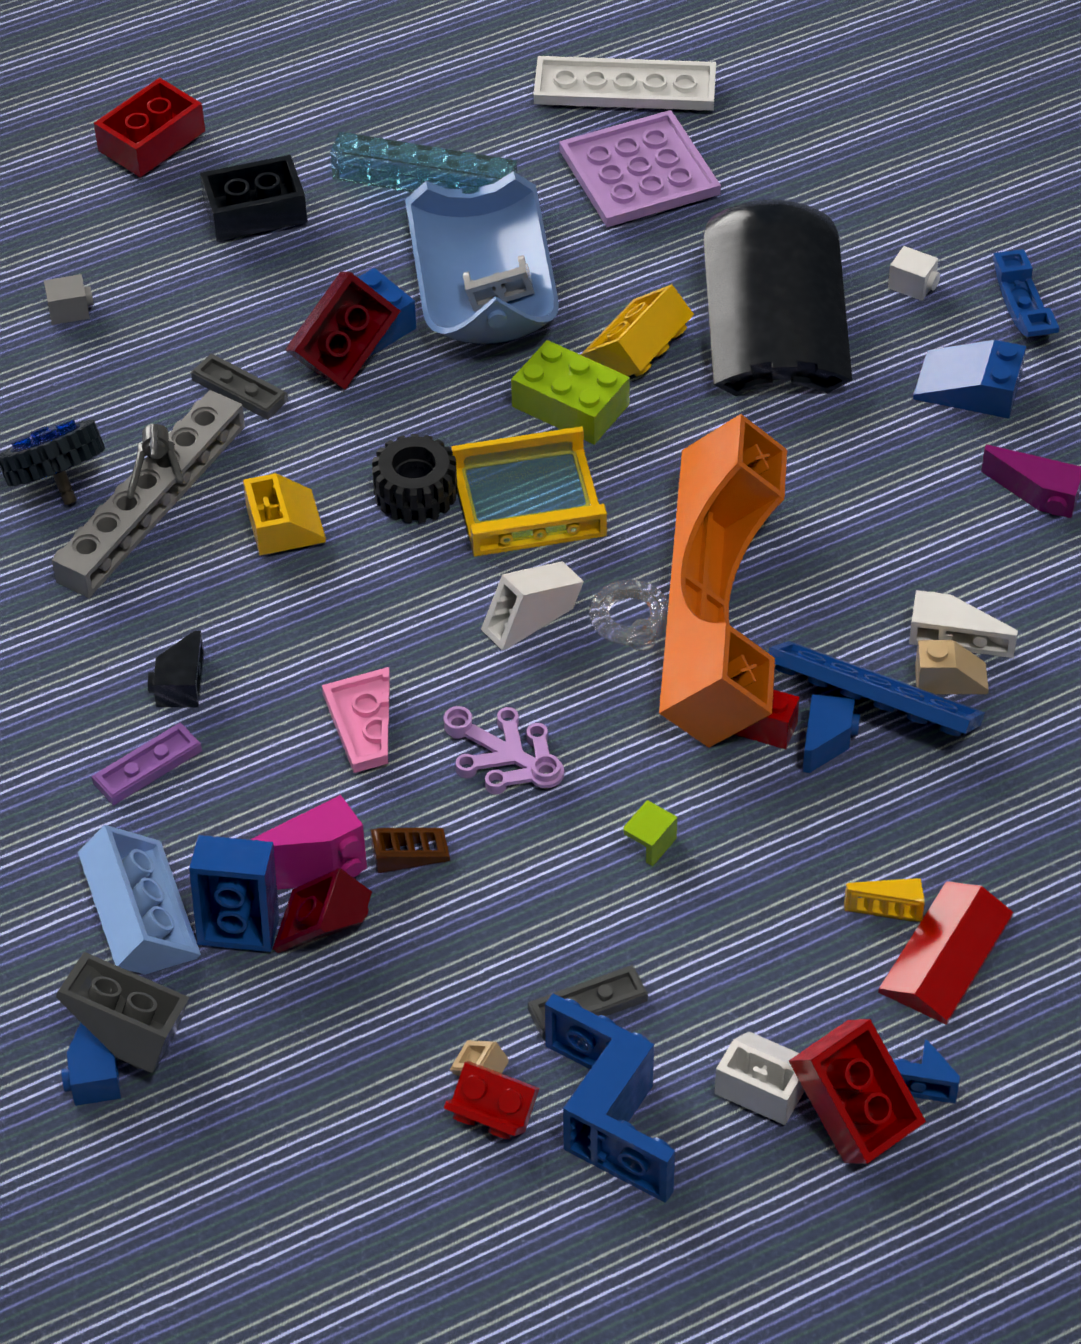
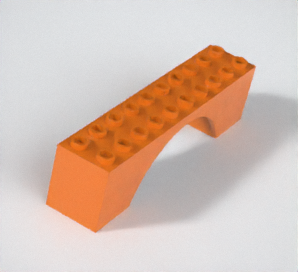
M739 414L683 449L681 455L659 714L708 748L772 714L775 658L730 626L729 601L737 570L748 546L766 519L785 498L787 449L742 414Z

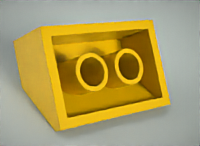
M672 284L633 299L581 355L626 376L635 374L638 377L650 369L652 366L650 361L653 358L660 356L670 347L668 342L671 339L678 337L687 329L686 323L692 318L694 313Z

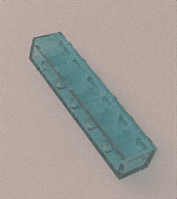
M340 131L330 151L332 178L334 180L414 192L425 181H428L446 189H462L464 194L480 192L479 187L494 184L513 171L517 173V160Z

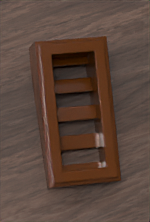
M377 828L370 830L372 849L378 873L450 861L443 828ZM436 841L437 850H430L428 842ZM421 843L422 850H415L414 844ZM406 845H407V849H408V850H401V849H400V846H406Z

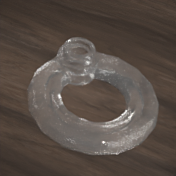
M628 579L615 581L601 588L592 598L588 612L591 625L600 636L616 644L628 645L638 651H646L655 645L656 638L666 629L669 601L657 587L644 581ZM633 598L645 602L650 608L651 613L648 620L638 619L628 627L613 621L609 613L610 607L621 599Z

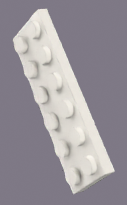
M538 56L534 104L714 111L716 62Z

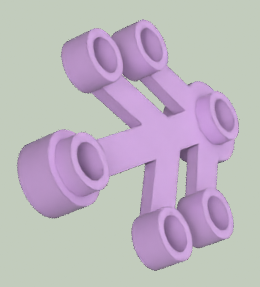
M455 706L445 712L444 729L448 735L455 739L466 737L493 752L479 755H460L456 759V773L460 777L471 778L476 775L478 769L511 764L522 767L523 769L508 772L491 770L486 774L485 788L489 793L495 795L503 793L508 785L532 782L540 788H552L563 780L564 767L556 756L549 754L547 745L548 729L544 724L533 723L526 730L527 743L534 747L535 757L522 749L518 731L519 715L514 708H502L497 714V724L504 731L506 742L472 724V714L465 707ZM504 718H512L513 720H511V721H505V720H503V719H504ZM539 733L542 736L535 737L533 734ZM464 764L472 765L468 768L462 767V765ZM494 780H499V781H501V782L498 783V784H493V783H491V782L494 781Z

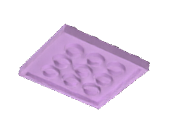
M671 110L559 141L560 153L606 227L717 196L721 192L720 183Z

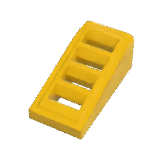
M921 878L846 883L845 911L906 921H922L925 900Z

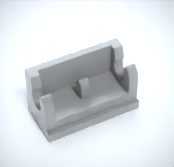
M524 255L518 256V268L501 273L498 272L488 277L473 281L469 271L463 273L465 291L473 311L481 309L494 296L508 302L535 294L530 270Z

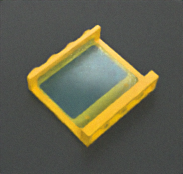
M582 426L451 446L453 456L456 459L457 490L474 557L607 536V512L605 505L598 502L584 452V431Z

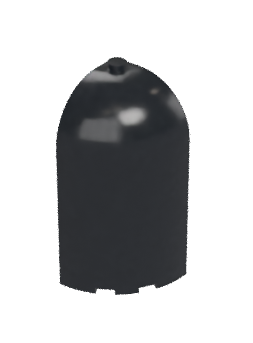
M776 199L741 203L712 216L704 232V253L713 384L734 396H738L757 388L774 386L773 380L780 379L791 380V384L794 386H807L827 394L852 381L840 241L837 228L832 219L825 213L808 205Z

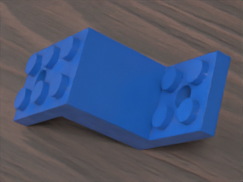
M553 993L545 1003L546 1047L590 1069L563 1108L564 1150L666 1203L674 1192L675 1150L664 1140L656 1137L651 1138L637 1131L629 1123L653 1087L654 1044L642 1034L631 1033L617 1026L610 1018L603 1015L597 1016L582 1008L576 1001L569 998L564 999Z

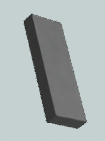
M212 353L191 371L192 381L241 403L244 408L267 420L288 401L287 392Z
M633 965L554 993L564 999L569 998L576 1001L582 1008L597 1016H608L648 1001V993ZM552 994L528 1002V1011L542 1039H545V1003Z

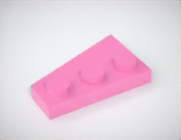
M389 667L322 685L324 699L353 772L357 773L388 764Z

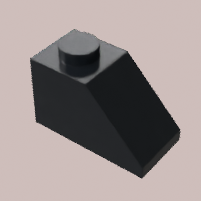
M193 631L156 657L154 672L148 673V692L154 693L156 707L199 708L204 663V646L201 631Z

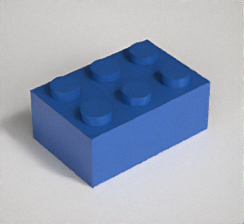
M198 835L189 867L197 945L271 952L279 923L273 842Z

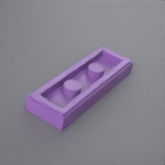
M180 722L92 775L93 784L114 806L202 752L201 743Z

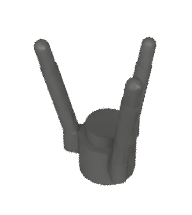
M160 424L147 425L142 431V443L137 446L138 454L128 487V499H132L146 455L152 459H160L165 454H168L177 482L180 484L184 482L175 454V444L169 441L167 428Z

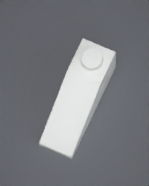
M916 590L909 644L918 645V640H954L972 653L1014 658L1018 630L953 595Z

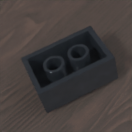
M291 155L200 173L203 201L216 241L308 223L305 194Z

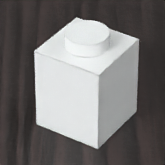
M903 246L890 265L888 288L923 301L930 290L934 291L939 283L940 273L937 272L938 258Z

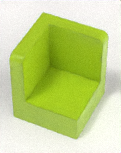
M646 800L625 824L623 833L646 847V863L654 866L677 839V816Z

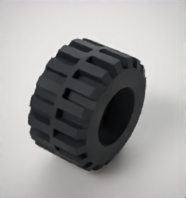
M411 434V437L403 435L397 437L396 441L389 440L385 443V448L378 449L376 452L377 457H374L372 461L375 501L377 506H381L382 512L385 514L391 513V518L395 520L402 518L407 523H412V520H419V523L426 522L427 518L434 520L439 517L440 512L446 513L450 510V505H453L456 501L457 469L455 456H453L449 446L444 447L443 441L439 439L434 441L432 436L425 435L424 437H419L418 434Z

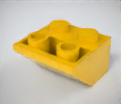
M277 473L243 480L246 508L260 556L326 542L312 489Z

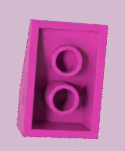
M341 795L250 839L273 842L277 890L299 887L338 868H341L353 878L367 869L363 824Z

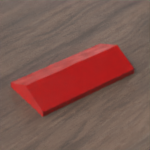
M946 881L879 987L878 993L947 1025L1012 919L1014 912L983 886Z

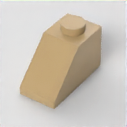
M918 640L915 662L917 688L934 694H988L986 662L954 640Z

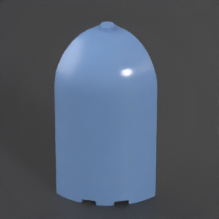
M514 171L494 184L479 187L480 192L464 194L462 189H446L425 181L405 199L422 310L427 325L433 331L453 340L474 344H495L527 336L553 320L558 313L559 302L536 185ZM524 255L530 270L535 294L508 302L494 296L481 309L473 311L465 291L463 273L469 271L473 281L488 277L498 272L501 273L518 268V256Z

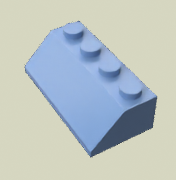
M103 825L78 851L115 965L146 975L197 959L201 953L161 841Z

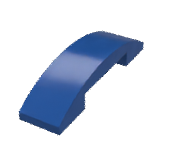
M1025 250L993 253L1000 290L1008 312L1018 330L1026 337L1059 333V325L1051 308L1044 307L1032 280L1033 268Z

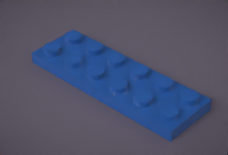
M791 641L772 646L768 651L775 658V670L788 675H795V672L808 676L807 681L814 685L828 687V684L841 688L840 693L853 699H860L861 696L874 700L873 705L882 710L893 712L894 708L907 712L906 717L922 724H927L928 720L940 724V730L950 735L961 736V733L966 734L981 726L985 714L983 711Z

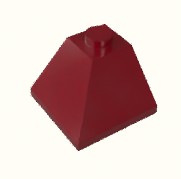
M341 868L294 888L291 892L273 950L280 953L361 924L368 915V904L372 891Z

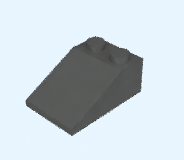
M83 952L56 995V998L116 1058L150 1073L154 1072L174 1038L190 998L86 952Z

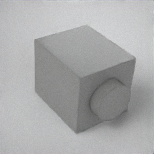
M82 274L44 280L52 325L90 319L88 306L94 305L91 287H84Z

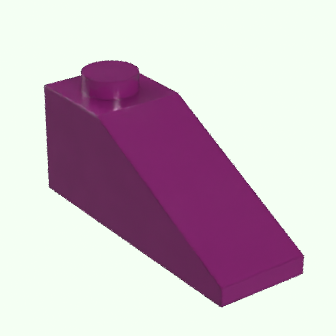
M985 445L982 473L1038 511L1072 518L1081 491V466Z

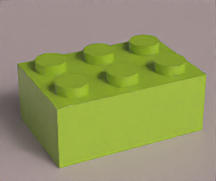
M546 340L511 379L512 407L559 429L582 426L584 440L595 445L630 405V377Z

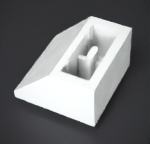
M747 1032L733 1039L717 1066L715 1094L786 1125L805 1091L789 1063V1060L799 1053L752 1032Z

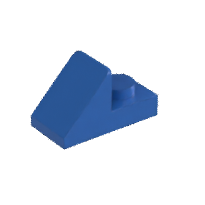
M928 1040L924 1042L921 1064L912 1063L901 1058L893 1059L914 1098L956 1104L960 1076Z

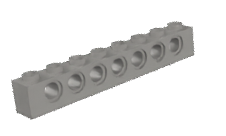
M209 390L201 400H197L190 412L182 420H179L169 433V441L175 444V454L184 482L181 484L177 482L168 454H165L160 459L147 457L143 461L133 498H127L131 474L124 483L116 487L112 496L96 509L94 515L87 523L76 530L74 537L55 553L52 564L56 583L90 598L245 428L242 404L212 390Z

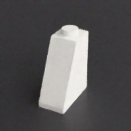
M563 561L502 574L481 630L501 650L508 649L572 610L584 581Z

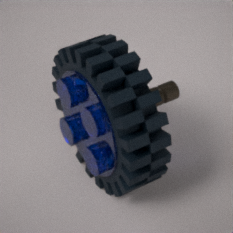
M74 418L56 424V428L50 430L48 426H44L29 433L30 436L11 442L12 447L0 453V468L7 485L18 486L53 475L58 490L62 493L61 497L64 505L77 501L65 470L92 459L106 449L96 423L91 419L75 423Z

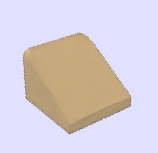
M467 1040L451 1066L450 1071L460 1076L464 1062L470 1061L502 1074L509 1060L497 1042Z

